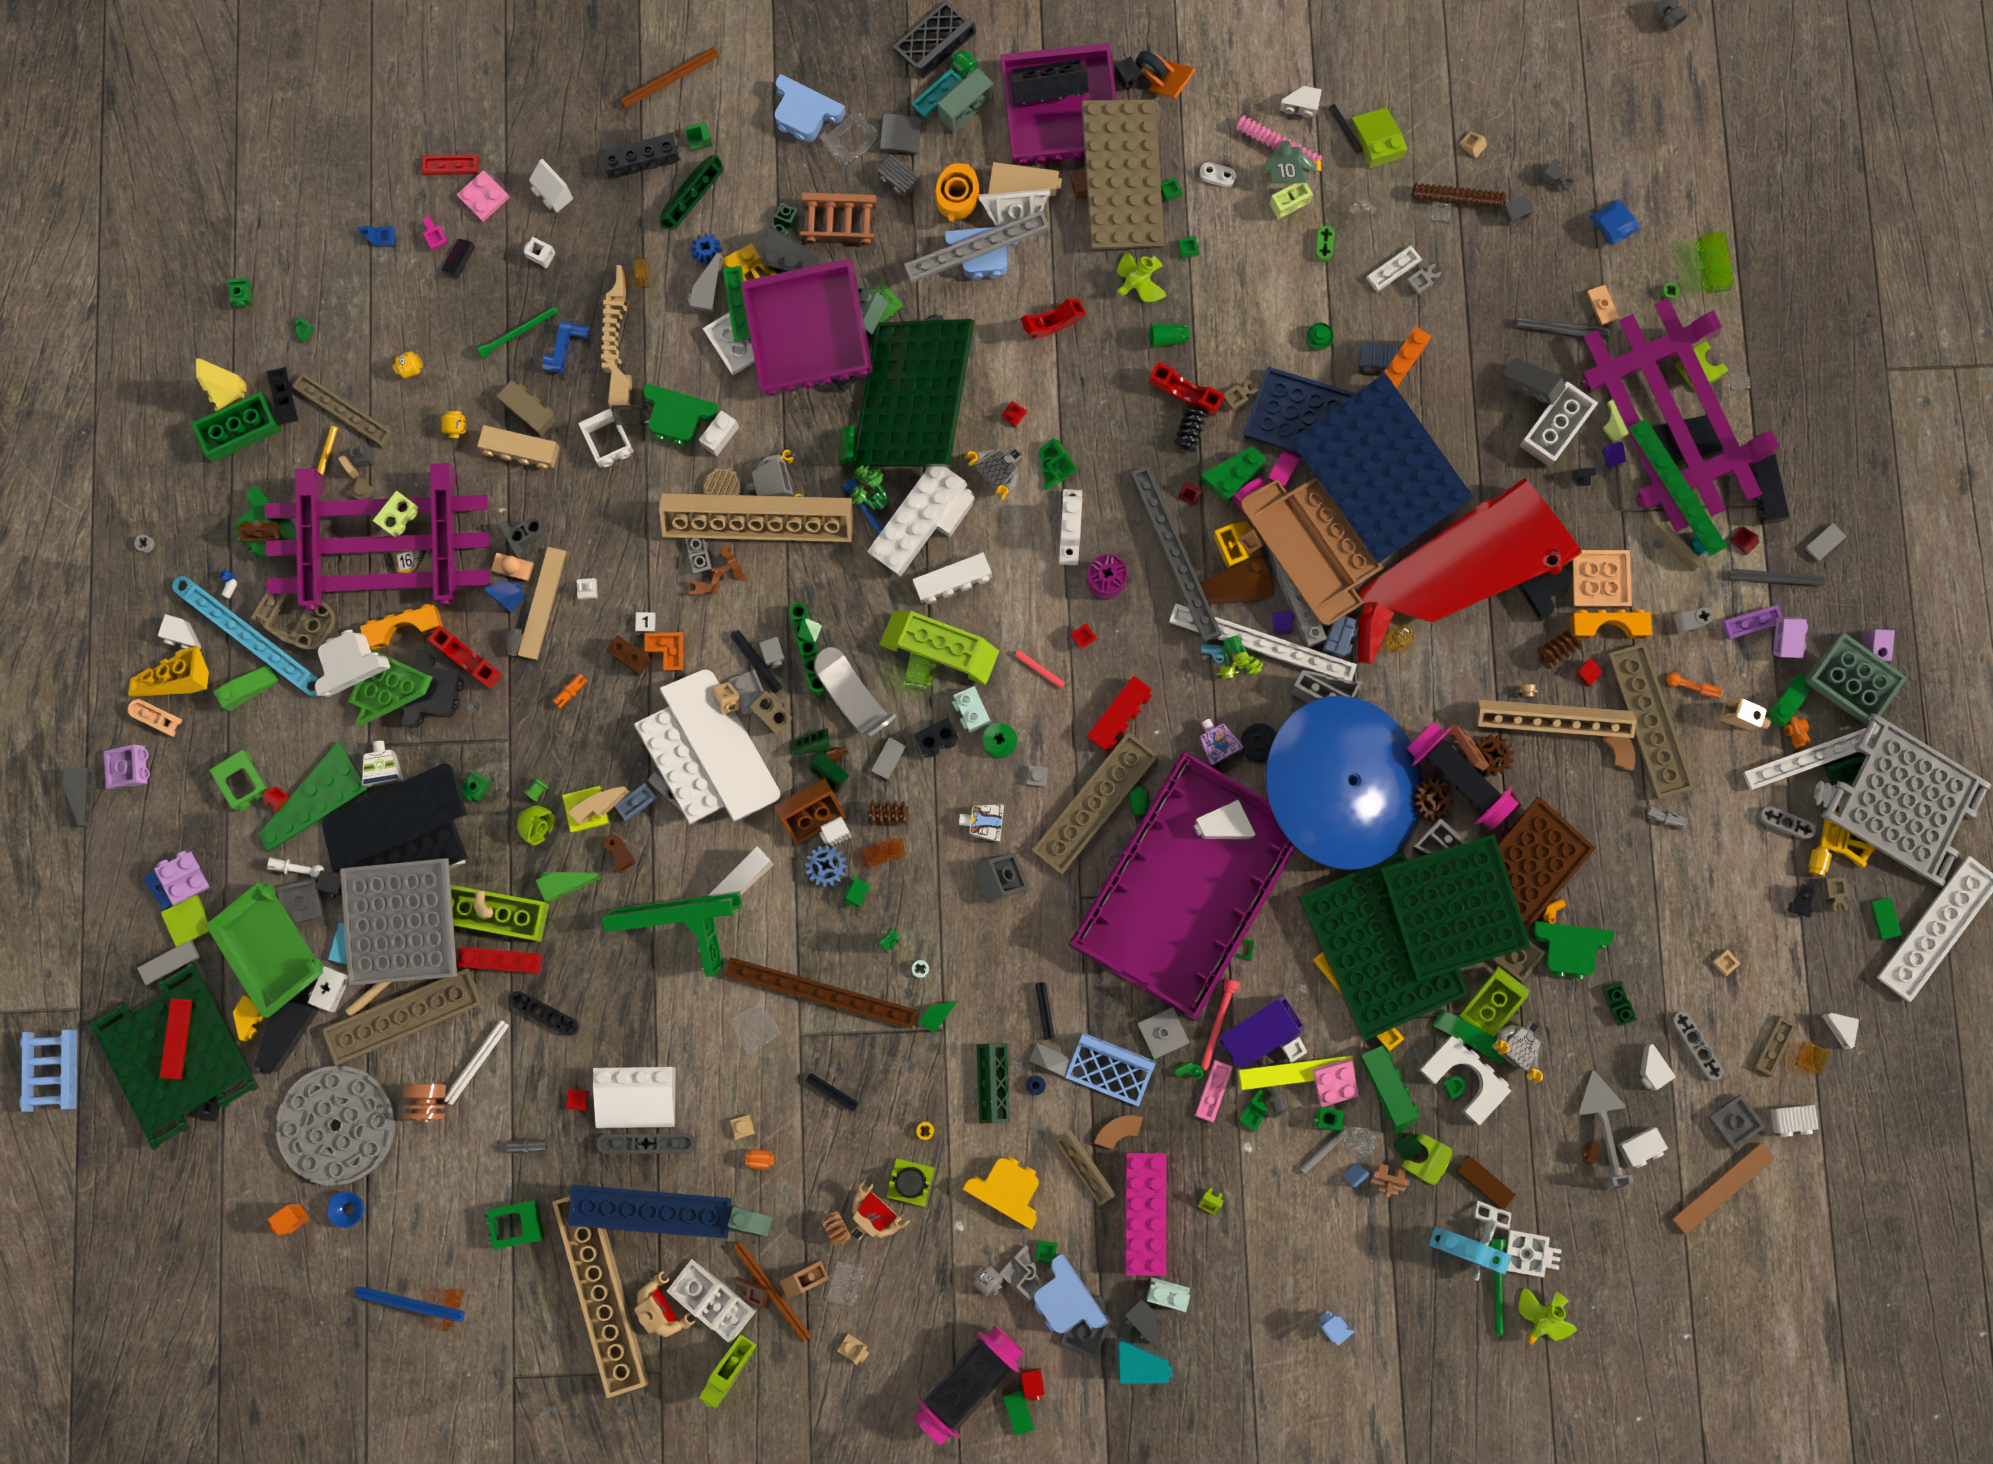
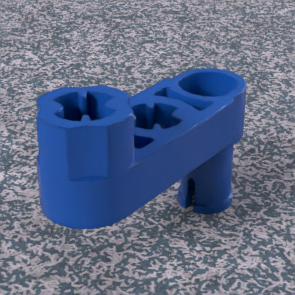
M561 321L554 354H545L543 357V370L563 373L570 338L577 336L588 339L590 327Z

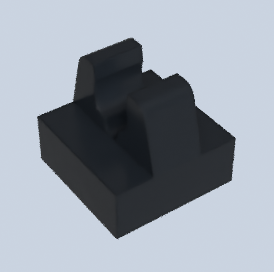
M1594 467L1571 470L1572 477L1578 478L1580 486L1591 485V476L1596 475V468Z

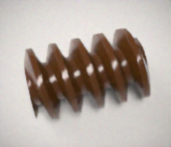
M1565 630L1562 634L1557 635L1556 639H1551L1550 643H1545L1544 647H1539L1537 653L1542 664L1547 669H1551L1550 663L1554 666L1557 665L1556 658L1562 662V655L1568 658L1570 656L1568 651L1574 654L1576 653L1575 647L1580 650L1582 645L1572 632Z
M871 800L869 805V823L872 819L874 825H877L880 819L882 825H885L886 820H888L889 825H892L894 820H896L897 825H900L903 820L905 826H907L908 807H906L904 801H902L900 806H898L897 801H894L893 806H890L889 801H886L885 806H883L881 800H879L877 806H875L874 800Z

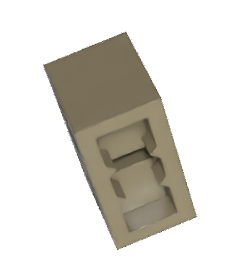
M763 690L748 707L774 734H777L793 719L789 715L792 712L784 704L782 706L779 705L777 702L778 697L771 690L769 692ZM766 698L770 702L769 707L762 709L760 702ZM778 712L782 713V721L775 723L773 716Z

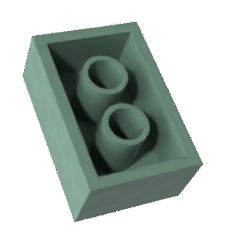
M979 68L969 72L964 81L957 83L948 95H943L939 99V120L953 134L957 132L994 99L993 82Z

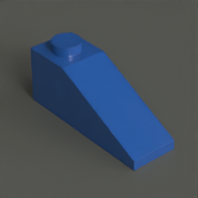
M507 580L487 586L484 589L498 604L511 613L525 597V594L521 591L523 588L516 582L511 584Z

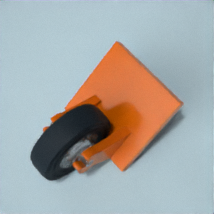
M1141 51L1135 60L1141 73L1152 83L1148 91L1173 99L1177 98L1196 71L1194 67L1170 61L1166 62L1158 54L1155 55L1148 51Z

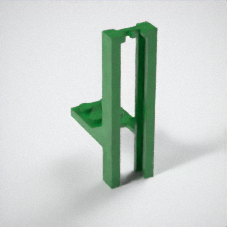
M740 891L619 907L613 908L604 915L602 921L605 932L684 922L698 939L697 949L702 957L701 970L705 973V978L713 977L723 967L714 918L734 915V909L742 907Z

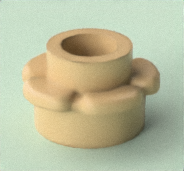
M1520 685L1518 693H1522V697H1534V693H1537L1535 685Z

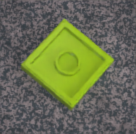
M198 895L161 912L176 947L209 933L205 925L210 920Z

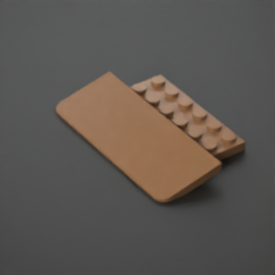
M1317 477L1290 493H1287L1281 482L1277 479L1246 496L1241 501L1243 511L1323 625L1334 623L1364 604L1354 590V587L1375 575L1384 567L1381 563L1377 564Z

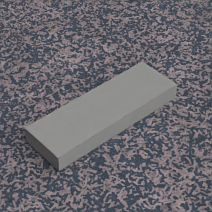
M189 940L137 969L145 985H150L186 966L189 962L199 959L200 956L193 941Z

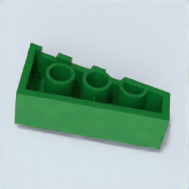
M1381 1046L1362 1054L1361 1062L1371 1084L1376 1085L1374 1089L1380 1102L1384 1101V1113L1387 1119L1393 1121L1394 1128L1391 1129L1394 1135L1416 1126L1420 1112L1415 1103L1412 1104L1409 1099L1411 1094L1406 1085L1403 1086L1400 1081L1402 1076L1397 1067L1394 1068L1391 1063L1393 1061L1389 1050L1385 1051L1384 1047Z

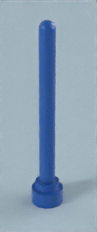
M850 479L841 486V489L850 496L851 491L855 487L857 488V484L853 479ZM863 501L858 507L879 535L883 527Z

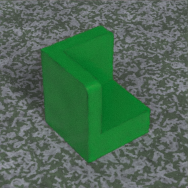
M706 122L685 127L692 151L712 146Z

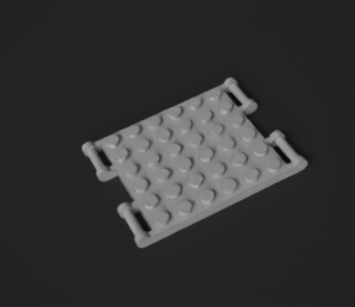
M1871 714L1860 742H1857L1854 747L1855 750L1867 756L1852 787L1838 781L1835 786L1836 791L1821 817L1835 823L1930 880L1934 885L1944 887L1948 871L1954 859L1960 853L1950 846L1951 841L1964 815L1974 820L1977 818V811L1992 784L1884 718ZM1878 724L1881 727L1870 748L1867 744ZM1977 787H1979V790H1978V792H1977V794H1976V796H1975V798H1974V800H1973V802H1972V804H1971V806H1970V808H1969L1968 806H1969V804H1970V802H1971V800H1972V798H1973V796H1974V793H1975ZM1845 792L1848 795L1838 815H1835L1834 812ZM1945 854H1946V855H1947V856H1946V859H1945V861H1944V863H1943V865H1942V867H1941V869H1940L1938 875H1936V873H1937V871H1938V869H1939V867H1940V864H1941V862H1942V860H1943V858H1944V856H1945Z

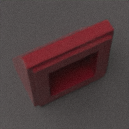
M1744 526L1730 538V541L1746 555L1759 544L1758 535Z

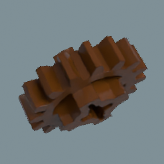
M1490 734L1487 739L1483 736L1480 738L1481 742H1475V745L1489 764V767L1485 769V776L1492 772L1494 777L1497 776L1498 772L1500 774L1505 773L1504 768L1510 769L1508 763L1514 761L1510 758V755H1513L1514 752L1509 751L1512 745L1505 744L1506 738L1500 740V735H1497L1493 739L1492 734ZM1491 743L1489 749H1483L1485 744ZM1492 751L1493 755L1496 756V758L1491 759L1492 756L1489 755V753H1491ZM1496 762H1502L1501 766L1494 768Z
M1437 778L1433 780L1425 779V782L1419 783L1420 787L1414 789L1417 795H1413V798L1416 799L1413 805L1418 806L1416 813L1422 812V818L1427 817V820H1439L1441 817L1447 816L1446 811H1452L1449 805L1454 804V801L1450 800V797L1454 796V794L1448 792L1451 788L1450 786L1444 787L1445 781L1439 782Z

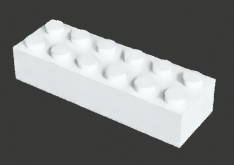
M928 467L867 552L901 577L937 528L939 522L966 488L967 483L965 480L946 467Z

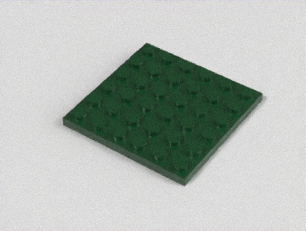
M1495 834L1381 868L1417 982L1531 947Z

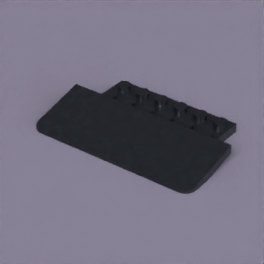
M447 763L438 765L327 815L323 819L322 829L332 872L337 873L340 869L350 866L363 867L436 859H449V866L467 859V854L454 822L466 816L467 813L453 767Z

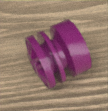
M1111 554L1100 555L1093 559L1087 573V586L1090 592L1098 599L1110 600L1119 596L1125 589L1128 575L1125 563L1116 555ZM1107 572H1110V576H1108V578H1105L1104 575Z

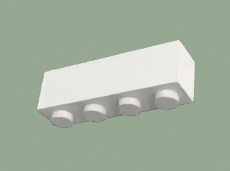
M983 552L913 579V584L921 604L926 603L928 605L936 602V599L939 597L947 598L954 595V592L960 589L961 591H966L972 588L973 584L988 582L989 578H992V572Z

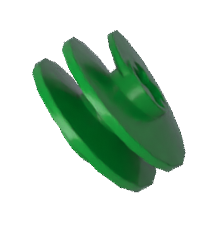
M994 723L984 731L983 746L989 755L1000 759L1013 753L1017 745V735L1012 727L1005 723ZM999 736H1002L1003 741L1005 742L997 744V740H995V738L998 739Z

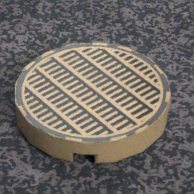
M729 468L714 469L705 478L704 490L706 495L741 494L742 485L740 478L736 472Z

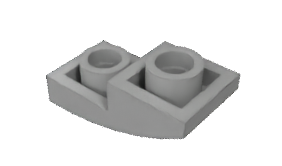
M685 538L693 574L712 569L705 538Z

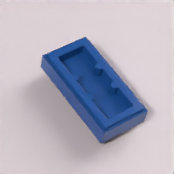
M155 871L142 878L163 910H167L172 906Z

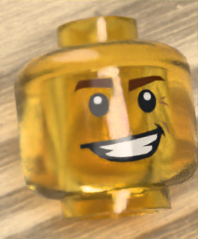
M1396 625L1386 635L1388 648L1398 653L1405 652L1415 640L1414 631L1408 625Z

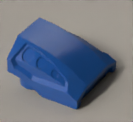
M1619 199L1590 216L1591 220L1594 219V226L1603 232L1606 242L1611 246L1626 239L1641 228L1635 217Z

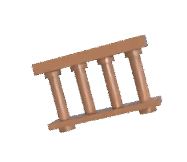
M802 192L803 207L808 208L807 231H800L801 242L807 244H814L815 242L858 243L862 246L875 244L874 234H869L870 211L877 209L876 195ZM817 207L826 208L825 232H814L815 209ZM835 208L845 209L843 233L832 232ZM854 208L863 210L862 233H851L852 210Z

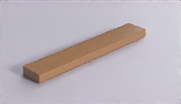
M1759 1143L1672 1218V1221L1684 1235H1687L1775 1158L1762 1143Z

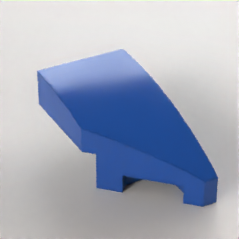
M372 225L357 227V230L376 247L395 246V228L393 226L374 228Z

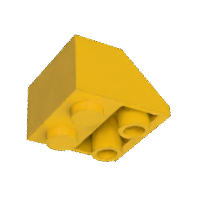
M1248 521L1233 523L1214 531L1213 538L1227 570L1262 555L1260 548L1248 554L1238 540L1244 531L1250 527Z

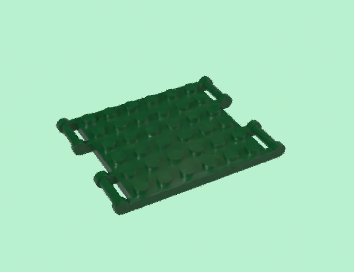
M193 961L168 978H162L157 981L164 994L135 1012L131 1013L128 1005L123 1001L115 1009L98 1019H92L88 1022L152 1150L159 1148L161 1143L178 1133H184L189 1130V1125L184 1116L206 1102L217 1097L219 1105L224 1109L232 1101L251 1090L255 1091L259 1088L198 967ZM192 973L193 977L172 990L170 989L169 985ZM171 999L192 1001L182 1080L160 1078ZM123 1014V1019L104 1030L101 1029V1025ZM247 1080L246 1085L225 1096L224 1092ZM175 1121L178 1122L177 1126L171 1128L170 1130L166 1131L158 1137L155 1136V1133H157L158 1131L162 1130L163 1128L167 1127Z

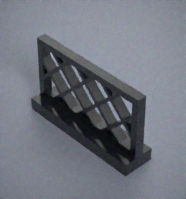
M945 0L893 46V50L917 70L918 75L924 79L977 33L975 23L970 18L967 19ZM948 8L951 11V16H941V12ZM953 20H961L963 24L959 27H953ZM938 21L937 27L927 28L929 22ZM940 21H950V27H940ZM927 32H937V39H927ZM940 32H950L947 38H939ZM924 33V39H914V35ZM936 43V47L933 50H926V44ZM904 44H911L910 51H902L900 48ZM914 44H923V50L913 51ZM913 55H923V59L916 63L913 61Z

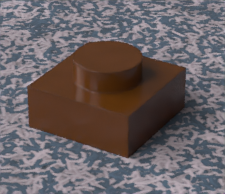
M1587 1142V1145H1584L1582 1149V1161L1595 1164L1600 1145Z

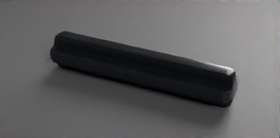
M1040 982L1036 983L1035 987L1045 1040H1052L1055 1036L1046 983Z
M810 1073L806 1078L808 1084L851 1111H855L859 1103L813 1073Z

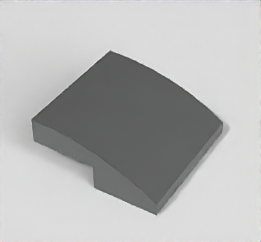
M883 114L879 150L897 154L899 151L917 155L922 118L898 114Z

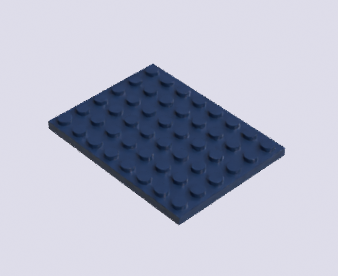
M1386 373L1379 376L1290 440L1377 564L1473 498V495Z

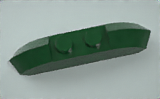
M711 155L701 162L669 199L659 218L660 228L671 231L677 228L723 173L724 167L719 156Z

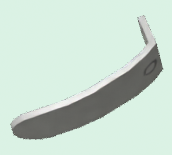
M828 647L816 655L814 660L816 675L848 721L863 737L872 736L897 717L895 713L887 714L876 702L839 649Z

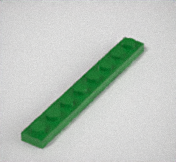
M1645 418L1631 426L1629 431L1708 556L1711 557L1727 548L1726 543L1648 420Z

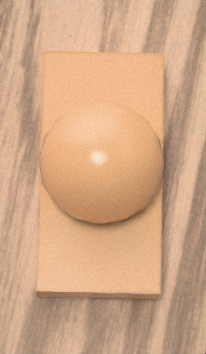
M496 553L491 571L528 582L534 563L518 559L514 556Z

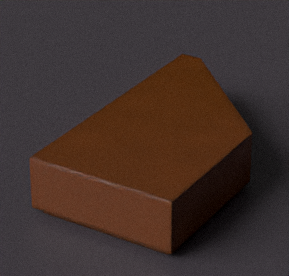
M738 1276L734 1278V1283L740 1288L746 1303L762 1309L766 1307L768 1287Z

